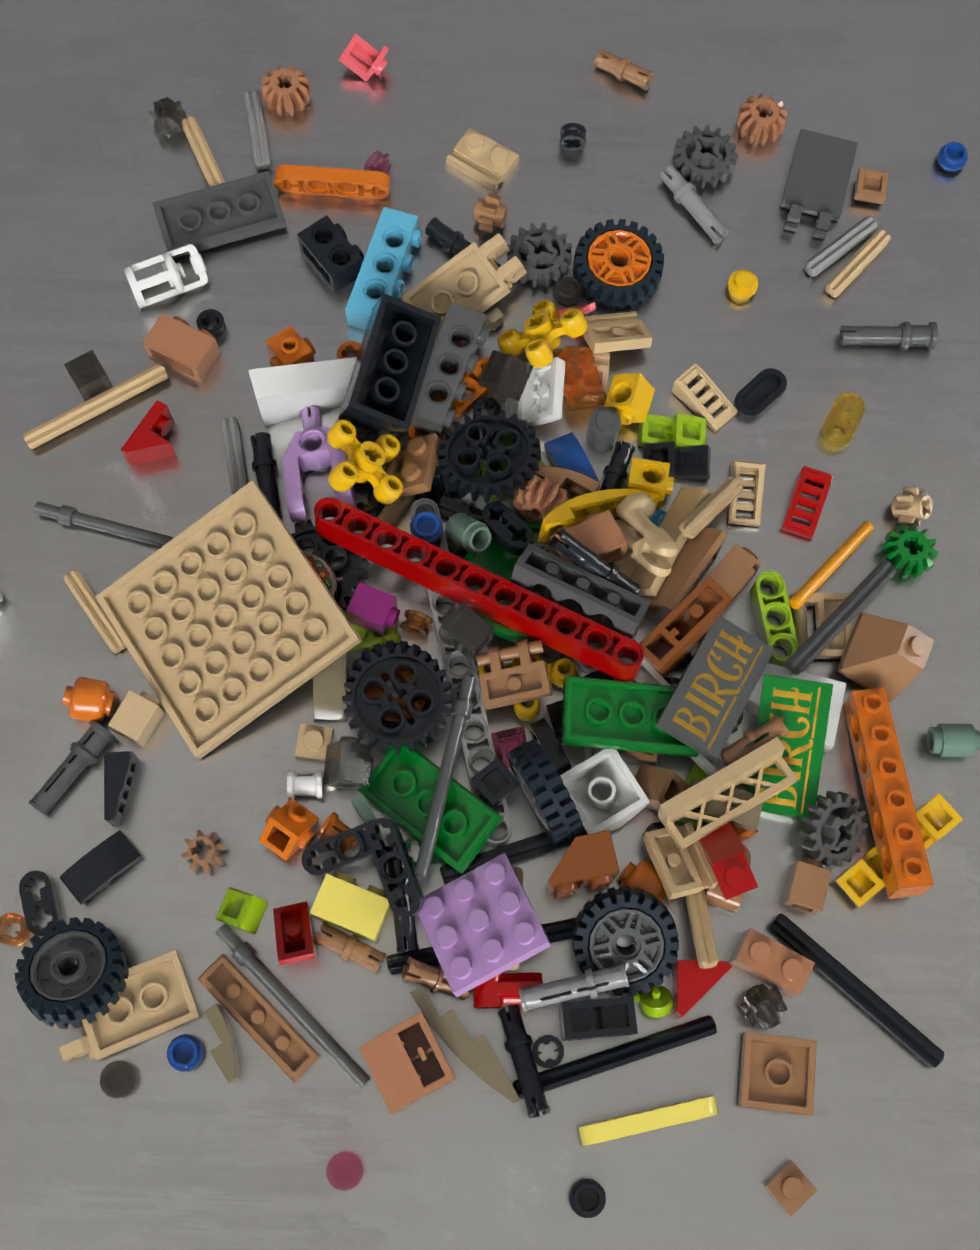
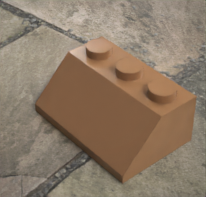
M705 527L695 538H687L672 566L671 573L666 576L657 595H638L651 601L644 618L657 626L697 587L717 558L728 533L723 530Z

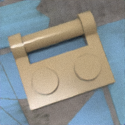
M813 593L798 610L793 609L798 648L808 639L806 606H815L817 630L850 593ZM852 620L815 659L842 658L852 633Z

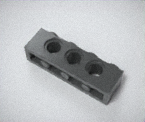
M451 302L434 343L411 426L432 434L435 433L440 437L445 427L451 428L456 415V410L453 409L456 399L460 401L463 399L468 384L464 382L467 372H474L479 355H476L475 352L478 345H485L490 328L485 327L487 315ZM456 340H463L467 343V345L464 347L456 346L453 342ZM445 367H452L457 372L454 374H446L442 371V369ZM434 394H441L446 399L442 402H435L430 397Z
M531 543L528 544L516 562L510 580L527 590L633 640L642 625L651 601Z

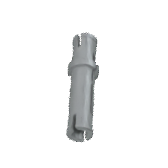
M674 164L666 167L665 169L669 174L662 171L659 178L673 192L674 200L678 204H683L714 244L720 242L722 238L719 234L726 237L729 229L723 225L695 192L696 187L694 184L688 183Z
M624 963L593 972L589 968L584 970L585 974L554 980L524 989L520 988L519 996L523 1011L527 1012L528 1010L589 995L592 999L598 997V993L625 986L629 987Z

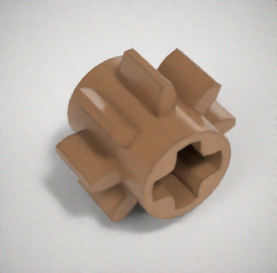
M489 193L485 199L478 198L473 212V220L480 222L479 230L492 233L496 227L503 228L508 214V206L501 204L503 196Z
M199 829L197 830V837L193 840L185 838L184 841L189 845L188 852L181 854V857L186 860H193L189 868L193 872L198 870L199 866H202L207 874H211V866L215 863L219 865L224 864L219 856L220 852L225 851L227 848L224 844H215L218 839L216 832H212L209 837H205L204 833ZM203 845H206L211 849L210 851L206 852L205 859H202L197 854L202 851Z

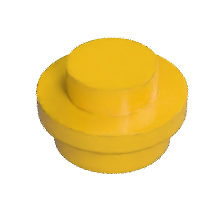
M737 270L730 275L727 286L734 298L745 300L756 293L758 279L748 270Z

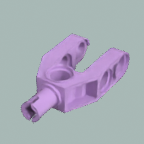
M310 406L311 416L308 414L307 407L301 410L303 430L294 433L282 460L286 502L292 523L306 520L307 517L305 503H308V499L302 483V477H305V472L309 470H323L329 466L333 469L338 463L348 460L343 450H337L329 445L326 437L329 428L322 426L321 410L316 406ZM354 485L345 492L334 490L336 499L357 508Z

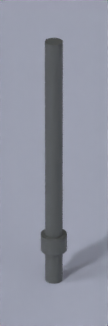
M38 501L34 508L35 514L57 519L58 523L72 527L76 524L163 547L175 538L78 512L77 508L67 505L58 507Z
M463 676L458 699L453 701L451 712L453 719L414 875L417 877H428L466 720L471 718L473 710L471 699L476 679L470 676Z
M226 923L215 932L233 952L231 956L240 966L245 965L361 1089L371 1078L255 955L257 951L248 941L243 943Z

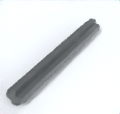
M885 560L880 563L786 661V668L792 674L799 675L896 574V568L891 565L890 561Z

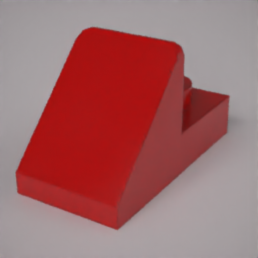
M156 400L120 449L130 465L167 459L176 455L171 443L161 438V436H165L170 431L172 421L174 420L166 404Z
M730 822L699 840L717 878V884L725 901L758 888V884L745 857L746 850Z
M305 901L274 908L273 914L279 966L317 957L318 952L313 938L308 902Z

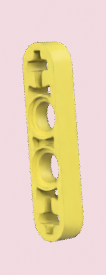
M715 1095L586 1124L579 1126L578 1130L582 1146L714 1116L719 1114Z

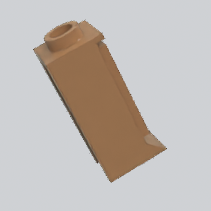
M735 544L709 576L734 600L752 577L755 576L762 563L758 561L757 556L750 549L741 548L738 544Z

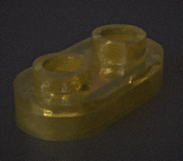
M843 393L836 398L819 434L820 442L826 449L834 452L842 451L852 440L865 412L864 401L858 395ZM845 404L852 405L854 409H848ZM833 429L840 430L842 435L835 434Z

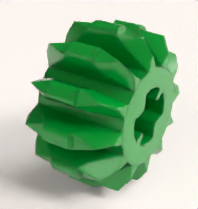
M916 523L911 524L908 529L903 524L899 525L895 532L890 531L885 536L886 542L882 544L880 550L886 554L882 558V562L885 560L890 561L896 568V571H901L902 579L908 578L910 574L916 579L923 574V571H929L934 566L933 560L938 556V551L933 549L936 539H927L928 529L922 530L921 533L918 532Z

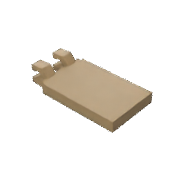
M498 233L479 247L475 242L470 244L401 296V298L406 303L441 317L439 333L451 302L483 313L510 293L509 289L513 287L511 283L518 281L527 272L517 256L500 267L494 262L510 251L507 243Z
M170 951L128 968V979H124L126 988L124 992H117L120 997L116 1005L109 1002L108 1008L110 1011L104 1016L97 1012L95 1014L97 1021L89 1024L86 1019L82 1020L80 1030L83 1037L59 1047L62 1060L69 1062L86 1054H89L90 1059L100 1060L200 1018L177 951Z

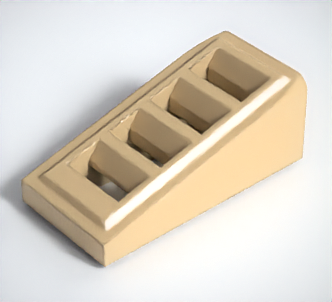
M696 363L678 377L673 384L671 392L698 417L707 418L706 425L715 433L738 413L727 397ZM694 382L695 385L689 389L688 385ZM703 390L705 393L698 399L695 395ZM712 399L714 403L706 409L704 404ZM721 407L724 411L714 418L712 414Z
M737 460L730 463L729 477L735 479L736 477L740 478V474L754 475V481L741 479V485L753 487V493L742 491L728 504L727 524L760 527L765 463ZM737 499H753V505L737 503ZM736 510L753 511L752 517L736 516Z

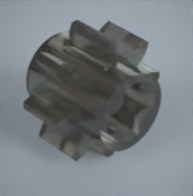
M168 97L153 102L154 111L148 112L151 123H153L155 132L159 133L162 131L168 137L179 132L182 133L181 121L184 118L187 119L186 112L183 111L181 102H174Z
M763 983L747 990L744 997L745 1002L740 1003V1007L745 1013L744 1017L749 1025L754 1027L759 1023L764 1031L780 1024L783 1012L788 1010L778 988L774 986L769 990Z

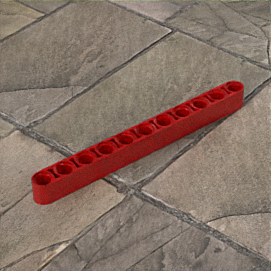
M325 497L315 504L316 531L322 538L534 640L542 639L544 645L619 681H631L638 675L644 657V650L635 640L336 498ZM334 517L332 520H326L325 518ZM359 530H360V531H363V533H360V534L352 533V532H354V531H359ZM384 544L393 545L389 548L382 547ZM419 558L422 560L419 562H414L410 559ZM441 572H449V573H451V575H449V576H443V575H440L439 573H441ZM478 586V587H480L481 589H480V590H471V589L468 588V587ZM507 600L511 602V604L504 605L499 603L498 601ZM536 614L542 618L532 619L528 615ZM565 628L570 630L572 633L564 634L561 633L559 629ZM597 643L601 645L603 648H592L589 644ZM620 658H629L633 661V663H624L620 660Z

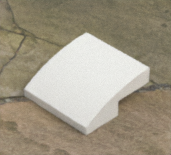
M555 357L550 364L543 368H535L531 364L524 362L504 372L501 411L505 410L506 418L509 419L512 415L517 414L518 423L527 420L528 426L542 425L561 419L565 361Z

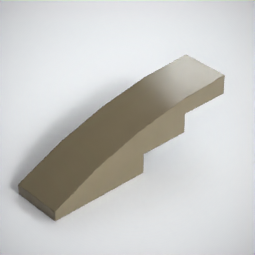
M423 985L410 992L432 1028L470 1070L512 1103L520 1100L484 1034L470 1041L453 1009L440 1017Z

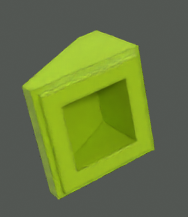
M228 887L215 920L255 934L268 903L255 895Z

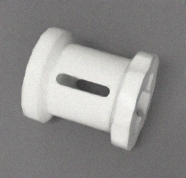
M293 769L288 770V800L294 799L295 796H316L317 799H323V770L317 769L316 772L295 773Z

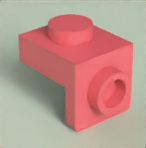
M355 33L338 60L367 82L373 73L379 76L388 63L384 57L389 48L384 45L380 51H377Z

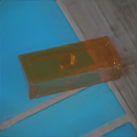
M565 346L555 357L565 361L563 391L569 410L579 411L604 405L606 396L590 347Z

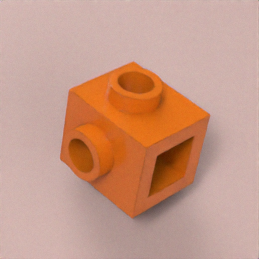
M292 325L265 341L271 367L315 362L313 355L316 354L314 346L307 337L302 339Z
M292 798L284 806L279 807L277 805L272 809L265 820L267 825L259 842L287 861L300 848L305 850L316 837L313 829L319 817Z

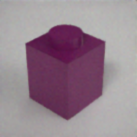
M359 582L346 609V615L350 623L385 636L388 627L394 628L400 609H397L396 596Z

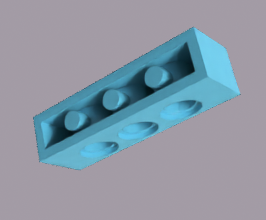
M383 207L345 308L347 325L366 330L372 308L379 300V298H371L374 295L382 296L385 293L400 299L404 288V281L402 280L404 273H409L413 264V255H411L413 248H418L422 239L423 230L419 229L418 216ZM394 244L400 245L398 247H391ZM382 270H391L388 273L381 272Z

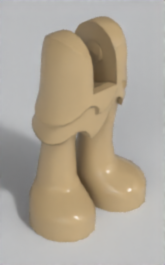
M643 492L633 493L626 497L616 508V514L623 520L615 521L627 540V550L633 552L630 557L637 560V563L643 565L653 575L666 577L672 570V565L666 558L676 557L679 552L678 546L663 528L657 527L649 520L656 508L653 499Z

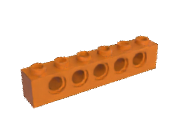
M885 687L851 691L843 704V709L888 899L923 895L934 885Z

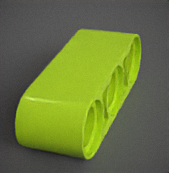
M765 571L757 577L750 590V601L759 640L772 648L780 646L787 653V657H780L773 652L768 663L786 667V661L798 649L788 594L783 577L777 572ZM767 585L771 587L774 594L768 595L764 593L760 586ZM773 615L777 617L780 625L774 626L770 624L767 616Z

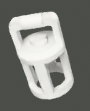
M186 244L123 267L140 309L202 287L208 282L205 272L207 271L201 254H198L193 244ZM188 251L191 256L189 257L195 274H198L199 280L184 286L181 279L186 276L181 263L175 264L172 257ZM162 261L165 262L162 263L163 272L136 281L134 271ZM166 281L169 282L170 287H175V289L145 300L141 293L144 289Z

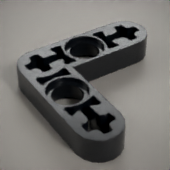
M378 818L311 844L304 850L301 858L302 866L305 871L312 875L329 874L372 856L393 913L400 917H410L418 914L423 908L424 896L417 876L414 875V868L400 829L391 819ZM380 825L383 828L390 829L391 834L386 836L389 847L397 845L398 851L387 852L381 856L380 850L387 849L383 840H376L375 834L380 832ZM352 836L358 840L360 848L355 856L348 857L343 852L342 845L346 838ZM315 851L319 854H327L334 851L337 858L331 857L322 862L323 868L312 864V859L316 858ZM392 857L401 859L404 866L402 874L396 878L388 875L386 871V864ZM409 879L410 884L403 885L407 895H413L415 901L410 904V911L406 906L400 907L399 900L403 899V893L401 888L393 890L392 883H401Z

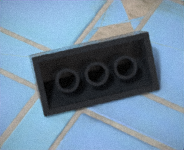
M383 293L372 308L338 419L347 420L353 425L368 431L407 432L412 421L442 318Z

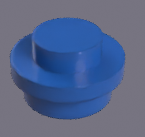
M950 142L944 145L937 155L939 165L948 171L961 170L968 160L967 149L959 142Z
M421 512L412 519L410 532L426 542L434 543L442 535L443 524L436 514Z
M183 1034L175 1037L167 1049L168 1062L178 1071H191L203 1059V1045L193 1035Z

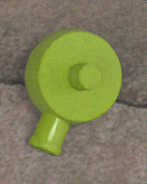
M653 985L650 992L644 994L642 991H638L637 996H634V1001L640 1002L643 1012L653 1018H661L668 1015L674 1003L671 992L664 986L657 987Z

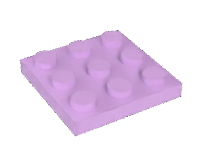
M505 853L424 896L423 908L418 913L452 993L456 997L552 946Z

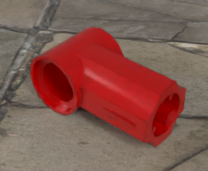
M504 971L473 988V1008L491 1009L505 1008V1005H522L519 989L543 984L542 973H505Z

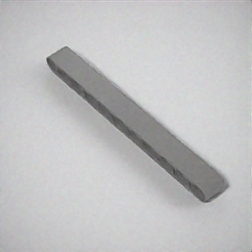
M421 498L416 500L410 508L411 521L414 516L421 512H432L441 519L439 508L431 499ZM443 529L441 537L434 543L438 544L441 549L449 552ZM442 572L446 576L451 575L449 572ZM425 587L443 669L447 673L446 681L452 684L449 694L453 695V701L458 699L463 676H470L476 679L472 695L476 701L473 704L470 720H466L461 748L471 792L479 798L481 793L471 783V778L480 771L473 768L472 762L476 758L484 757L491 763L497 757L483 704L482 692L462 606ZM449 602L454 608L449 612H441L437 609V606L440 603ZM450 632H455L461 636V639L456 643H449L444 640V636ZM456 663H463L469 669L466 673L457 675L451 671V667ZM476 725L483 730V734L479 738L472 739L465 734V730L469 726ZM506 798L493 807L496 812L504 817L501 824L506 829V833L502 837L494 838L490 836L486 844L493 848L506 845L512 834V822Z

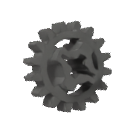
M709 125L705 126L704 131H700L697 126H694L692 134L685 130L682 139H677L672 159L675 160L674 165L676 169L681 170L680 174L684 178L690 177V182L693 184L699 181L701 188L705 187L706 182H710L713 187H716L718 179L725 183L728 175L733 174L738 158V153H735L736 143H729L730 135L726 134L722 137L720 135L721 128H717L712 132Z
M530 223V230L526 231L520 227L519 235L511 236L510 245H507L510 249L507 252V261L517 256L523 264L527 273L521 277V283L524 284L529 279L532 280L533 287L538 285V281H543L545 287H549L550 279L558 283L560 282L561 274L567 275L569 265L572 262V244L566 243L567 235L565 233L557 235L558 227L554 226L551 230H547L546 223H542L541 228H536L534 223Z
M827 791L826 797L816 796V806L808 804L809 817L803 816L801 818V821L806 823V828L800 830L799 834L806 837L801 846L809 850L807 854L809 858L817 860L828 867L830 865L841 867L842 860L846 862L852 861V851L856 853L861 851L857 844L859 841L866 840V837L861 832L862 829L868 827V823L861 821L866 811L858 808L860 805L859 800L851 798L852 795L843 792Z

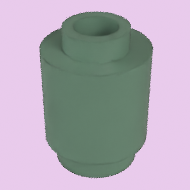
M465 513L454 514L446 524L445 536L447 540L467 552H482L487 549L491 542V532L487 525Z
M939 723L936 727H929L927 733L929 753L937 754L938 757H973L975 751L980 749V732L975 730L972 724Z

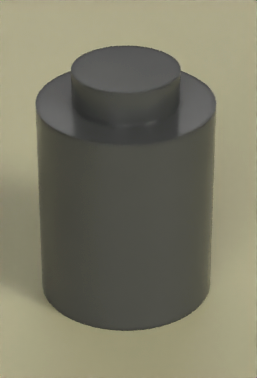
M604 407L595 410L591 414L586 441L594 451L607 452L614 448L621 426V419L616 411Z

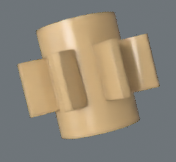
M903 487V494L894 496L891 510L893 516L899 518V524L910 526L916 523V526H921V519H928L930 517L933 504L931 497L925 495V489Z

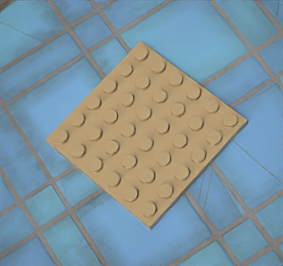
M253 480L95 596L194 757L199 759L362 642V639L258 484Z

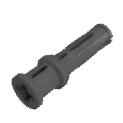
M903 322L899 326L842 325L839 339H842L840 340V345H898L902 350H907L909 347H927L928 350H934L937 344L938 328L936 322H929L928 325H910V322Z
M91 720L89 722L90 728L78 742H73L70 745L71 748L69 750L71 753L50 776L38 793L28 802L45 816L88 764L91 766L97 762L96 756L109 741L116 739L114 735L96 721Z

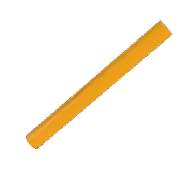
M864 521L789 599L791 608L798 610L874 530L870 522Z

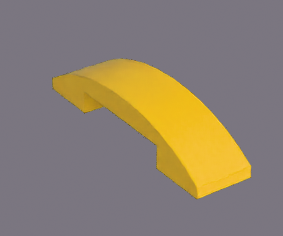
M608 489L580 495L562 503L543 519L537 542L550 544L549 537L553 536L556 531L563 527L575 526L594 513L601 514L609 510L613 518L619 517L616 514V508L626 497L633 493H646L653 499L656 507L660 496L658 493L639 489Z
M940 793L916 811L925 850L933 843L939 841L963 820ZM876 845L835 880L858 908L885 886Z

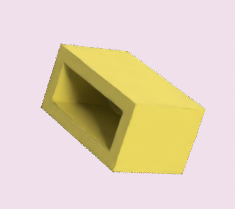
M337 872L335 877L326 873L310 914L314 918L377 943L391 910L385 891L369 885L367 890L354 885L356 882L355 878L341 872Z

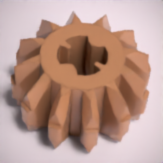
M279 64L277 71L269 69L268 77L262 78L261 95L264 102L267 103L270 112L277 110L280 117L285 112H289L293 117L295 110L303 112L304 105L310 104V81H308V78H305L302 69L295 71L292 64L287 69H284Z
M761 92L757 98L750 95L746 103H742L736 123L737 128L741 129V138L750 137V144L756 140L763 146L767 141L774 144L778 136L784 133L788 116L787 111L783 109V101L774 102V95L770 98H765Z
M534 475L533 479L529 481L524 480L525 490L519 488L516 490L512 504L516 508L515 512L518 515L524 516V521L542 524L543 519L553 509L569 499L566 497L567 491L559 488L558 482L552 483L548 477L541 479L539 476Z

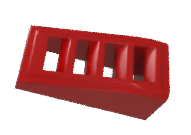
M807 466L802 467L781 527L782 531L812 540L833 475ZM801 492H803V493H806V494H809V495H812V496H815V497H818V498H817V501H816V500H813V499H810V498L801 496L800 494H801ZM800 505L812 509L814 511L813 513L796 508V506ZM795 516L810 521L809 526L793 521L792 517Z

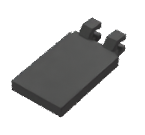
M805 129L800 130L780 206L789 209L784 226L785 230L796 232L803 212L818 216L813 237L825 239L831 220L838 221L841 216L858 142Z

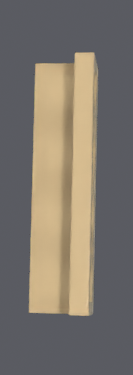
M778 737L660 805L658 817L680 850L685 849L797 782L798 778L782 757L785 747ZM774 763L785 777V779L776 784L762 781L763 770ZM758 773L757 779L751 778ZM740 783L756 786L754 797L748 801L733 798L735 786ZM760 787L766 789L765 791L759 793ZM730 790L729 796L721 795L726 791ZM711 800L727 803L725 814L719 818L704 815L706 803ZM731 804L737 805L736 808L730 811ZM701 807L700 813L693 812L694 810ZM683 817L698 820L696 831L685 838L682 837L674 825V822ZM702 821L709 823L701 828Z

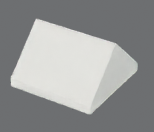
M604 749L560 775L564 786L568 789L570 797L576 805L587 834L607 830L611 832L620 829L650 803L615 749Z

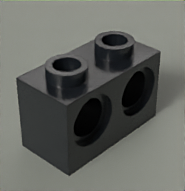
M326 215L297 234L300 251L334 293L357 279L364 255L356 244L353 246L350 244L344 229L339 223L334 224ZM340 262H347L344 265H338Z
M634 996L562 1002L559 1004L562 1041L625 1036L638 1033Z

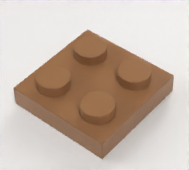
M743 1032L738 1106L813 1116L817 1041Z

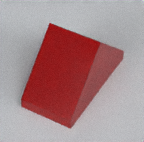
M677 960L676 964L672 965L673 1014L677 1018L683 1017L732 968L728 961H718L716 967L707 969L700 968L698 960Z

